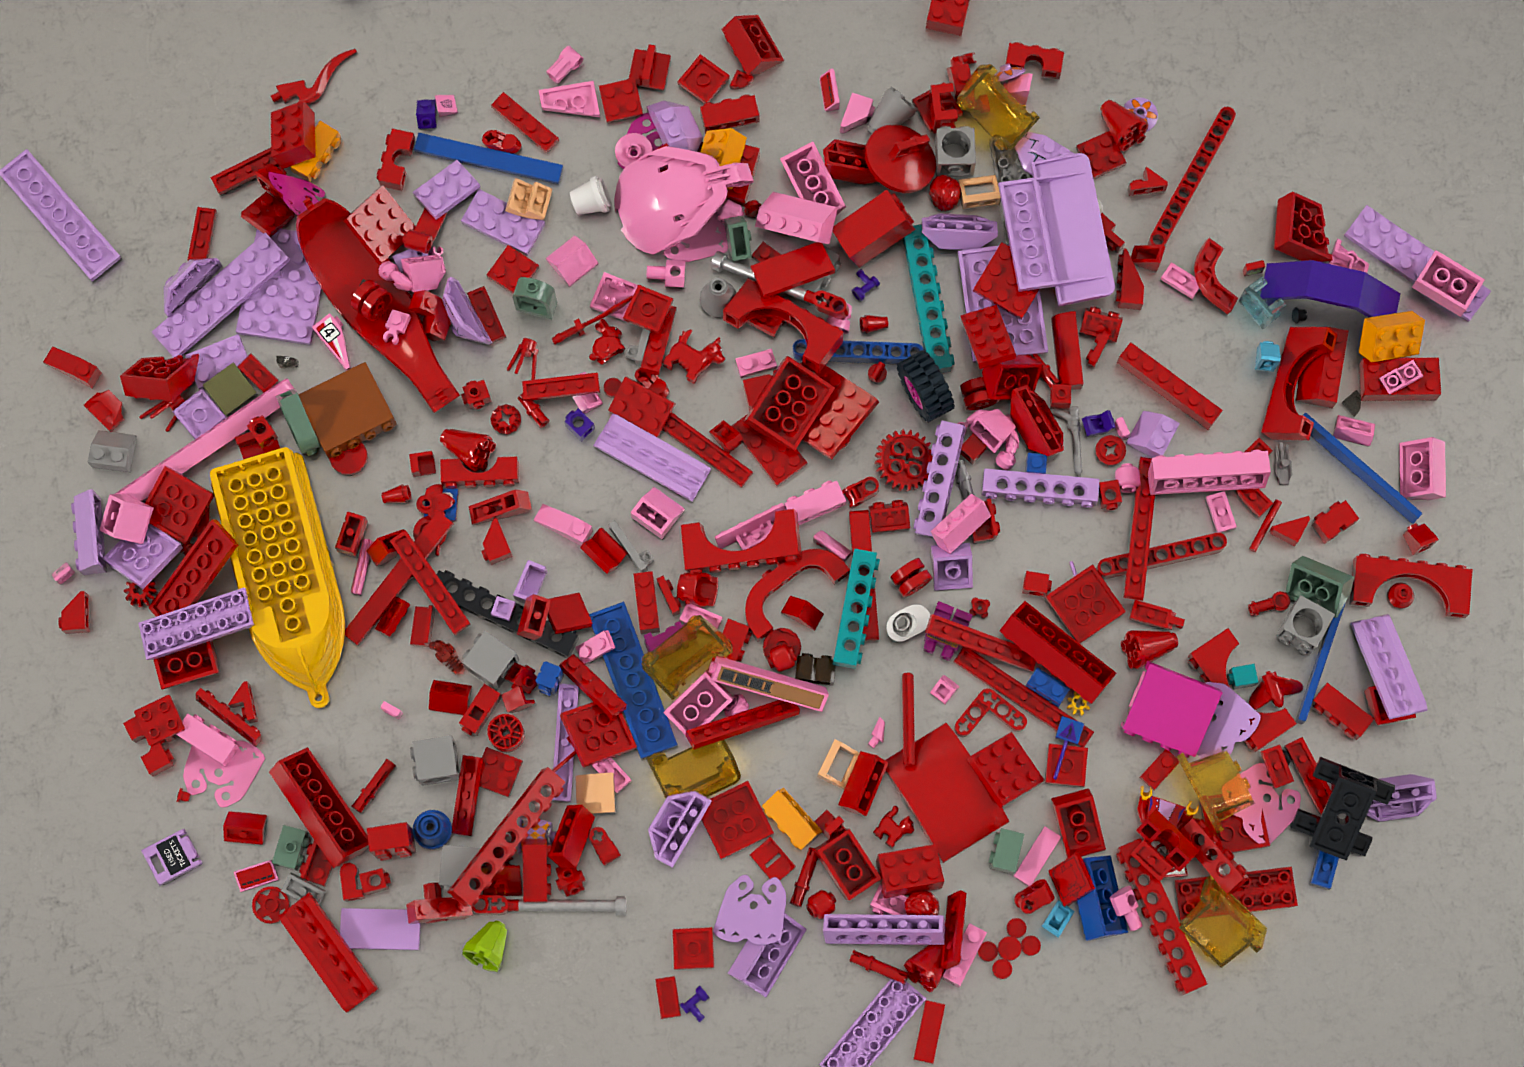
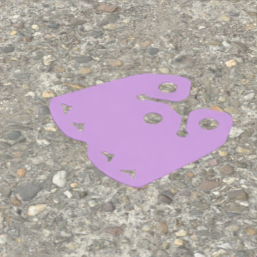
M1205 682V684L1216 687L1223 692L1220 698L1223 701V705H1217L1214 712L1216 720L1210 721L1197 752V755L1205 765H1213L1228 757L1232 753L1236 742L1245 741L1253 734L1259 725L1261 715L1225 684ZM1255 718V720L1252 721V725H1250L1249 719ZM1241 729L1246 730L1242 735H1239ZM1228 746L1226 749H1224V752H1222L1221 747ZM1211 754L1216 756V758L1209 760Z
M748 875L740 876L728 887L713 930L714 934L729 942H739L747 938L753 944L766 945L779 941L782 937L786 906V891L780 880L773 877L762 886L763 893L772 901L769 905L762 895L750 894L739 902L738 898L749 893L754 887V883ZM746 882V889L740 890L739 884ZM771 885H776L777 887L774 893L769 892ZM751 902H757L758 906L756 909L750 908ZM736 931L739 934V936H732V934H734ZM771 933H773V935L776 936V937H773V936H772L771 938H768V937L771 935ZM760 934L761 939L759 937L755 938L754 936Z

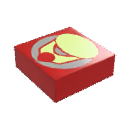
M1264 261L1247 263L1243 268L1244 276L1262 273L1265 269Z

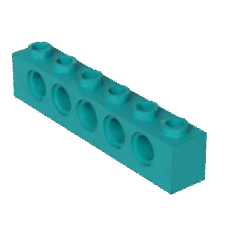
M854 549L833 665L856 669V665L861 664L863 653L859 652L860 645H864L866 634H863V627H868L870 615H866L867 607L871 608L873 596H869L870 589H875L876 578L873 577L874 570H878L880 559L876 558V552ZM860 568H867L869 574L863 576L858 571ZM862 586L866 592L864 594H857L855 588ZM854 605H859L862 607V611L854 613L851 608ZM850 624H856L859 627V630L856 632H851L848 629V626ZM851 642L855 645V649L848 651L844 647L845 644Z

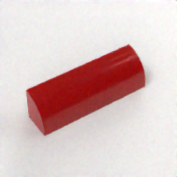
M1076 311L1060 313L1051 318L1059 384L1071 385V390L1082 389L1084 383Z

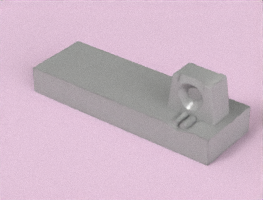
M644 328L639 345H628L626 358L634 360L637 366L642 364L651 332Z
M614 520L609 523L610 531L620 545L628 552L627 555L640 573L647 572V566L654 561L651 553L646 550L638 554L617 522Z

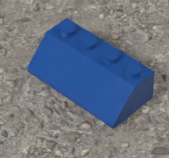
M1111 855L1084 858V864L1095 886L1093 891L1077 900L1086 941L1129 933L1124 915L1116 916L1109 898L1119 890Z

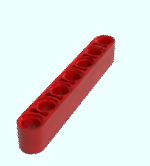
M869 510L849 511L853 558L854 549L872 552ZM860 568L858 571L863 576L869 574L867 568ZM862 586L855 588L857 594H864L866 592ZM870 589L869 596H873L871 608L867 607L866 615L870 616L868 627H863V634H866L865 641L879 640L875 589ZM856 605L857 613H860L862 611V607Z
M1213 533L1149 548L1147 570L1220 553L1227 544V538L1222 533ZM1212 540H1219L1222 546L1216 547ZM1194 544H1201L1203 551H1197L1194 548ZM1182 548L1184 555H1178L1175 549ZM1158 552L1164 553L1165 556H1166V559H1164V560L1159 559V558L1157 557V553H1158ZM1128 553L1102 559L1096 567L1101 577L1109 579L1126 575L1127 568H1122L1119 562H1128ZM1107 565L1110 568V572H1103L1100 566Z

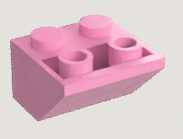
M653 487L640 499L630 513L632 519L663 540L685 508Z
M110 494L99 531L114 538L143 544L153 507L126 494Z

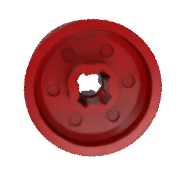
M367 280L353 294L351 307L373 322L381 318L388 310L392 302V295L375 281Z
M983 377L968 380L960 385L962 396L965 397L963 401L966 410H980L999 402V400L989 399Z
M920 558L908 562L890 577L895 586L901 585L898 590L904 598L914 594L933 579L928 570H923L925 566Z
M500 714L494 717L488 725V738L493 747L498 751L510 753L516 751L523 744L525 731L521 722L515 716ZM507 730L510 732V734L503 736V733Z

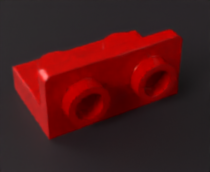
M1093 306L1090 309L1086 308L1080 333L1097 337L1099 332L1103 333L1106 330L1111 333L1108 340L1117 342L1123 320L1122 317H1119L1120 314L1109 311L1107 314L1101 312L1102 309Z
M894 500L890 504L875 502L872 506H869L872 533L910 528L907 502Z
M314 840L313 844L310 843L306 852L308 858L306 863H302L299 873H301L300 877L302 879L325 887L333 867Z

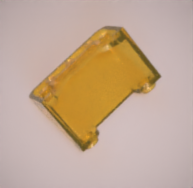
M992 64L979 65L958 95V105L963 110H967L991 136L997 148L1000 150H1012L1040 117L1034 111L1030 114L1026 110V106L1020 105L998 81L999 76L994 75L997 70Z
M694 615L683 627L652 652L646 653L642 658L641 665L643 670L673 700L680 695L678 687L680 684L682 686L686 684L685 679L712 657L716 659V656H719L718 654H722L726 658L733 651L728 638L703 616Z
M725 740L695 750L690 747L669 758L664 753H654L646 758L665 799L668 795L696 791L708 797L734 785L741 778L735 758Z

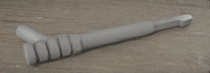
M1070 407V413L1055 408L1052 415L1067 420L1068 430L1072 432L1075 473H1077V477H1081L1082 458L1079 407ZM1078 488V496H1082L1083 491Z

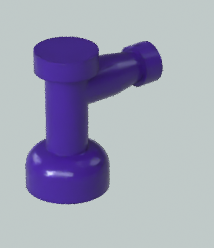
M862 269L858 270L856 275L861 278L865 285L851 290L859 302L865 299V293L873 287L880 285L875 276L869 278Z
M698 986L695 990L696 994L685 1003L682 1002L680 1006L687 1014L691 1012L697 1018V1021L700 1022L705 1016L701 1014L695 1004L700 1000L706 1001L710 997L701 986Z

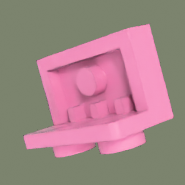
M879 885L870 907L873 908L872 912L878 915H907L904 903L908 897L897 896L884 899L881 885Z

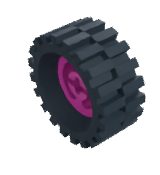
M921 350L897 363L898 375L901 378L905 392L908 394L911 403L914 404L916 411L919 412V415L929 423L955 408L953 395L949 390L948 383L945 382V377L941 374L940 368L935 364L934 359L930 357L928 352L926 353L925 350Z

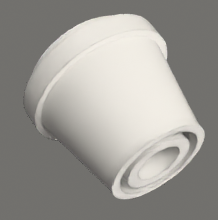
M597 176L591 177L588 182L570 191L571 201L578 215L601 211L605 213L611 207V200L602 178Z

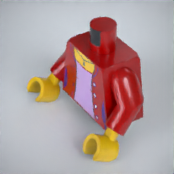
M1144 785L1140 788L1141 796L1137 812L1141 823L1157 809L1170 823L1180 830L1193 818V814L1198 812L1199 804L1196 809L1190 808L1192 801L1188 802L1186 808L1152 796V787H1150V791L1147 793L1143 792Z

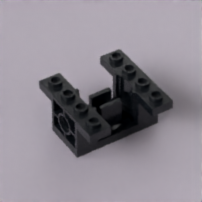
M1320 757L1313 772V777L1331 783V794L1321 817L1298 808L1291 823V828L1309 835V847L1346 861L1351 851L1365 857L1373 838L1359 831L1373 800L1388 805L1395 790V785ZM1344 813L1346 814V817L1344 819H1340L1338 815Z

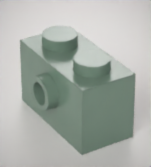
M737 216L724 219L728 251L732 260L752 258L749 242L752 241L744 217Z
M283 825L272 863L276 866L298 871V868L304 862V848L309 846V833L305 830Z
M1001 828L1000 833H995L993 844L997 845L995 852L991 851L988 863H992L991 869L1014 875L1025 834Z

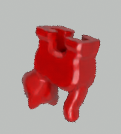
M893 806L892 810L886 813L881 819L879 826L873 832L880 840L883 838V834L888 835L889 837L885 844L890 848H894L895 843L904 834H912L915 830L910 816L902 819L899 825L895 823L892 817L898 813L899 808L897 806Z

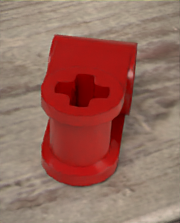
M866 477L842 490L843 495H846L850 503L849 507L855 508L878 494L879 483L876 478ZM869 483H872L876 486V488L872 491L866 490L865 486Z
M595 827L590 831L589 839L604 866L621 856L603 828ZM595 832L603 833L601 841L593 840Z
M1041 879L1018 892L1014 897V903L1024 913L1030 914L1042 906L1051 903L1055 897L1047 881Z

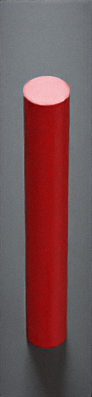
M1275 499L1249 548L1251 551H1257L1282 504L1281 501Z

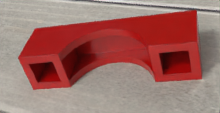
M517 456L498 457L494 466L482 473L467 470L460 459H440L441 483L448 489L464 485L466 488H475L476 485L495 487V484H503V486L510 487L519 483V461Z

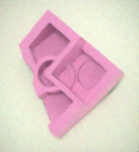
M1337 239L1331 253L1333 260L1328 262V264L1367 273L1369 264L1359 258L1353 250L1347 251L1341 245L1342 241Z

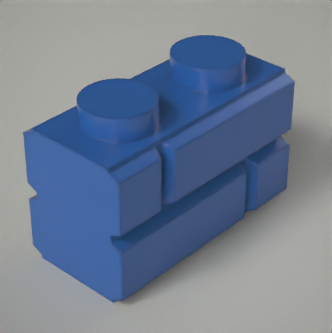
M547 661L543 662L540 669L541 673H538L535 681L540 690L539 693L550 697L551 694H557L564 674L559 666Z
M1036 668L1026 684V687L1047 701H1051L1056 707L1060 706L1070 690L1065 684L1039 668Z

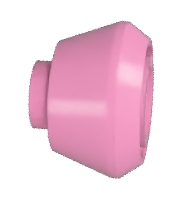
M742 694L733 695L734 699L724 708L727 717L749 710V704Z

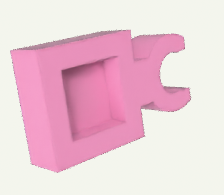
M392 310L385 325L389 331L384 333L383 340L388 342L390 337H394L392 342L394 345H397L399 342L398 334L405 333L411 316Z

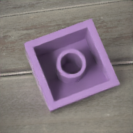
M1143 411L1126 444L1152 458L1163 455L1180 423L1163 414Z
M962 543L951 554L938 547V545L931 546L934 591L973 588L970 543Z

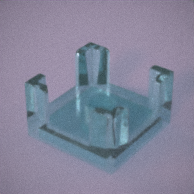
M1263 276L1244 289L1239 299V302L1262 329L1280 317V311L1286 307L1285 302L1281 298L1268 306L1260 297V289L1267 285V281Z

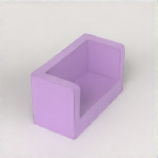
M530 560L527 561L513 594L515 600L525 603L527 597L532 594L538 595L547 574L545 566Z

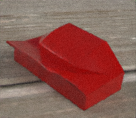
M109 389L102 393L97 392L83 405L110 432L125 420L121 413L122 402Z

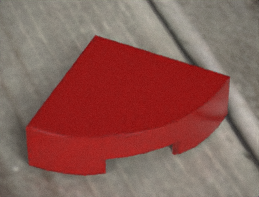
M736 70L729 87L732 89L745 88L752 83L754 76Z

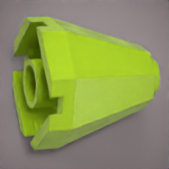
M497 920L494 922L489 921L465 944L462 955L476 966L480 963L483 965V969L498 972L502 964L507 935L505 925Z

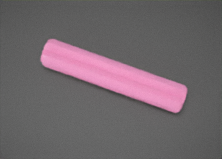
M370 539L362 540L351 587V593L355 595H361L370 559L366 550L373 544V541Z

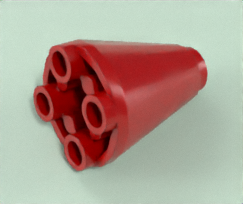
M1107 100L1102 104L1100 108L1102 116L1115 144L1123 152L1127 151L1134 144H1140L1145 140L1146 136L1144 134L1147 131L1148 123L1144 119L1112 100Z
M445 429L440 437V442L473 471L485 470L490 454L496 448V443L486 434Z
M1131 630L1126 632L1124 640L1121 641V649L1123 652H1126L1130 669L1142 668L1146 665L1147 661L1153 662L1178 647L1176 634L1165 631Z
M928 945L909 958L904 964V967L909 972L908 978L913 983L919 982L929 992H932L939 985L945 969L941 967L943 945Z

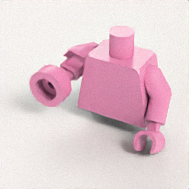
M433 246L430 248L429 255L401 259L403 273L399 271L396 264L385 261L379 267V275L386 281H394V285L400 290L413 292L435 290L439 287V283L446 272L443 257L440 256L443 253V248L438 247L436 252Z
M980 409L969 416L965 423H957L966 427L965 434L969 427L994 453L1006 442V451H1001L997 455L996 463L1004 470H1010L1016 463L1014 453L1019 448V438L1010 414L1004 415L999 409L991 411Z

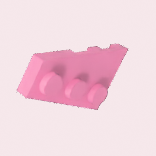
M594 81L539 90L542 110L600 118Z

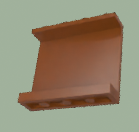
M366 362L298 394L328 459L341 455L347 449L356 448L359 443L365 440H372L377 434L383 431L388 432L397 425Z

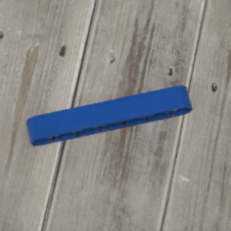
M799 339L793 344V356L799 361L803 360L804 353H798L796 349L798 347L807 348L805 339ZM843 341L839 348L843 349L844 353L841 355L834 353L828 362L872 364L882 362L884 364H897L910 357V352H919L924 349L917 343ZM860 349L863 351V354L855 355L853 351ZM880 350L882 354L875 356L872 351ZM897 350L901 353V355L895 357L891 354V352Z

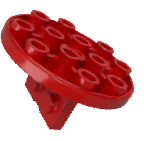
M885 125L874 131L866 143L865 161L868 169L877 182L890 190L900 193L920 191L929 184L936 171V159L929 144L930 139L927 134L922 136L915 130L903 125Z

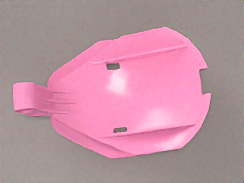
M665 146L643 155L624 168L616 185L615 211L619 212L623 224L621 231L627 240L637 249L654 255L682 242L684 239L697 235L726 200V187H743L754 181L748 163H732L719 166L718 161L711 155ZM668 168V170L660 172V170ZM683 214L685 219L676 222L675 217Z

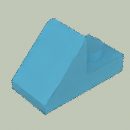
M1058 900L1041 926L1059 938L1075 911L1068 906L1064 907L1062 902Z

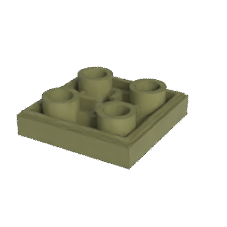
M234 362L203 384L225 415L257 393Z

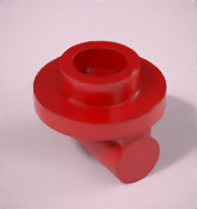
M882 362L872 365L868 370L869 379L875 383L884 381L887 376L886 365Z

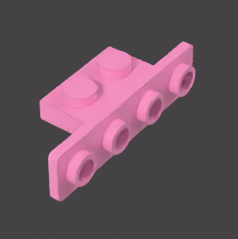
M780 503L772 506L770 509L756 514L754 517L738 523L726 531H722L715 536L717 546L722 549L736 541L742 550L756 546L770 533L773 527L772 523L775 520V511L786 510L785 505Z

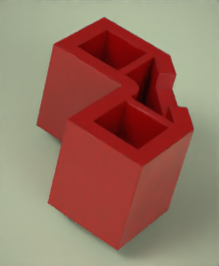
M426 290L414 292L409 310L424 316L422 325L427 338L432 341L445 340L451 322L441 297Z

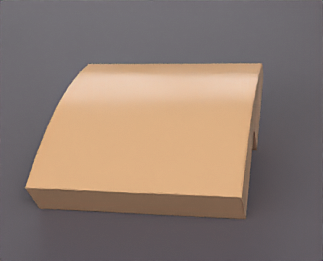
M515 178L505 211L525 218L544 220L552 188L536 181L531 185Z
M614 773L577 775V805H583L591 814L615 813Z

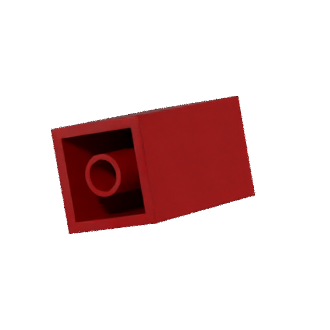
M885 190L834 225L833 233L848 257L860 268L913 232L915 228L912 225L914 220L905 210L902 201L895 193L891 194L888 190Z

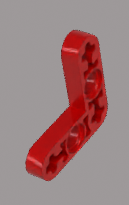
M986 688L979 693L957 720L954 730L960 737L968 736L988 711L1009 728L1018 732L1026 727L1027 719L1024 714L992 689ZM983 694H991V700L994 702L996 701V699L999 700V702L996 703L994 709L991 708V706L993 705L992 702H990L989 700L987 702L983 701ZM998 706H1007L1008 713L1000 715L997 711ZM974 707L981 711V715L978 718L970 715V710ZM1013 711L1015 713L1013 714V717L1015 719L1021 718V723L1023 724V726L1018 725L1016 727L1014 725L1015 721L1012 718H1010L1009 721L1006 720V718H1008L1011 712ZM965 716H967V718L970 721L975 722L973 725L971 722L967 725V732L965 730L962 732L959 731V724L963 725L967 721V719L964 718Z

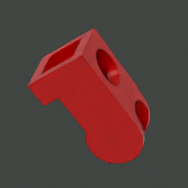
M345 863L340 869L342 895L345 902L365 899L363 890L358 889L357 878L359 876V869L353 863Z

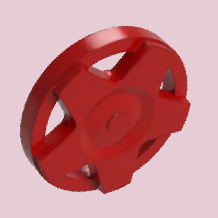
M274 886L262 888L256 893L252 901L254 915L257 919L267 924L280 922V910H287L290 907L287 894L282 892V889ZM270 890L268 895L262 894L263 892ZM279 892L284 896L285 899L279 898ZM256 901L260 904L258 910H256ZM269 916L271 920H265L263 918Z

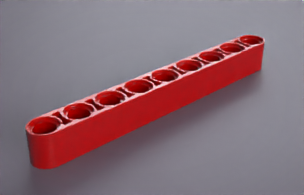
M1223 107L1219 111L1154 228L1148 245H1157L1153 242V239H1159L1162 242L1159 245L1165 246L1233 124L1236 116L1233 108ZM1226 115L1230 120H1224L1222 116ZM1213 131H1219L1222 135L1217 136ZM1205 146L1212 147L1213 151H1207ZM1201 161L1205 166H1198L1196 162ZM1188 177H1194L1196 182H1190ZM1184 192L1188 197L1183 198L1179 193ZM1170 208L1178 209L1179 213H1173ZM1167 223L1170 228L1165 229L1162 227V224Z

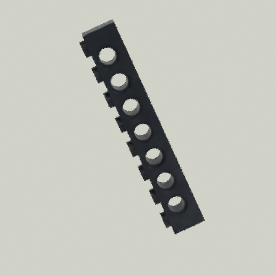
M438 571L437 576L447 590L451 585L458 586L457 591L450 593L460 609L517 635L519 627L517 620L522 616L524 609L522 605L516 603L510 621L491 616L496 597L489 594L490 591L481 586L476 588L472 586V582L464 578L459 580L450 571ZM468 593L475 594V598L473 600H465V596ZM485 601L492 602V606L489 609H484L482 605ZM549 620L545 622L542 637L532 640L520 636L564 658L571 656L579 640L578 635H576L577 632L573 630L559 633L562 635L561 640L554 642L552 636L555 633Z

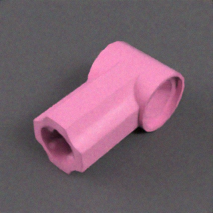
M567 46L560 53L559 59L546 73L554 82L559 83L571 70L577 69L584 58L572 47Z

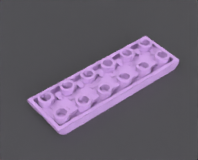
M612 414L593 445L691 502L711 471V468L616 414Z
M245 587L139 622L146 660L157 659L250 628L254 625Z
M1386 614L1371 619L1351 622L1350 625L1388 718L1394 719L1427 711L1426 701L1390 615Z
M890 979L819 1065L821 1067H870L926 998L908 982L902 984Z

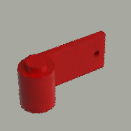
M424 208L415 229L404 233L402 238L404 247L427 254L447 213L436 220Z

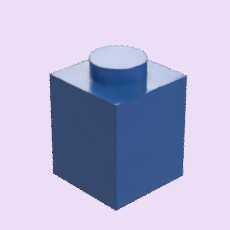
M1028 453L1025 472L1046 474L1047 456Z

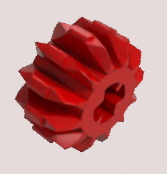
M126 582L129 588L124 589V593L128 594L125 599L131 601L130 604L132 606L137 604L139 608L143 607V603L150 606L149 600L153 601L155 599L152 594L158 593V590L154 589L156 586L155 582H150L142 590L143 593L141 595L138 591L140 587L133 582Z

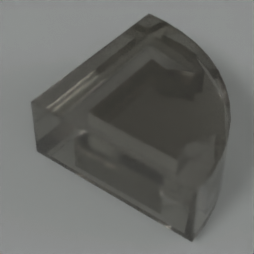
M277 356L276 359L280 368L298 367L299 361L295 358Z
M1357 390L1342 402L1344 407L1354 417L1361 408V396Z

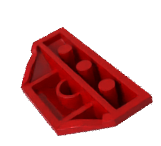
M834 139L823 149L825 167L832 179L863 185L877 182L865 161L866 145Z
M1028 385L1013 389L1011 393L1010 417L1027 447L1046 456H1052L1064 451L1063 432L1045 400L1030 390Z

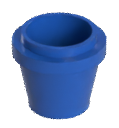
M425 811L414 821L413 836L416 842L423 848L429 850L439 849L446 845L452 836L451 821L441 811ZM433 824V830L428 831L427 825Z

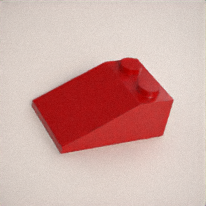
M1089 788L1051 798L1067 858L1075 853L1085 856L1106 850L1094 798Z

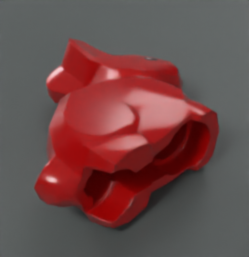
M601 319L595 325L596 330L602 333L603 336L595 340L592 353L589 355L590 360L597 361L602 365L618 353L621 354L625 351V347L619 339L622 332L614 326H609L605 319Z

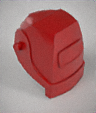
M690 570V573L680 574L677 585L678 598L686 602V604L697 606L715 605L718 593L717 577L707 573L695 572L694 570Z

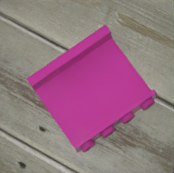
M1147 661L1145 665L1146 673L1126 721L1121 723V727L1125 729L1124 733L1135 736V734L1140 735L1142 740L1152 744L1154 741L1161 744L1160 747L1169 751L1172 748L1178 750V754L1189 758L1190 755L1196 757L1223 692L1216 687Z

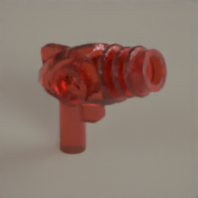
M441 640L429 643V648L437 652L435 654L436 658L441 663L448 662L445 666H449V669L453 668L451 672H454L455 675L464 668L462 662L459 663L460 659L457 660L459 656H455L456 650L450 643L445 644Z

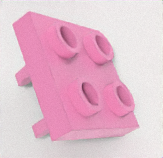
M604 272L591 301L590 308L603 313L615 304L633 296L638 285ZM630 302L618 311L610 314V316L623 320Z

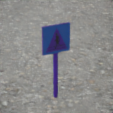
M1061 717L1056 738L1065 741L1053 779L1056 780L1068 742L1078 745L1084 723Z

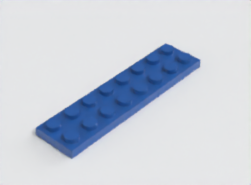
M625 602L589 614L595 636L608 630L616 647L604 654L603 658L617 696L627 704L623 712L637 745L641 760L677 747L676 739L668 718L663 713L665 711Z

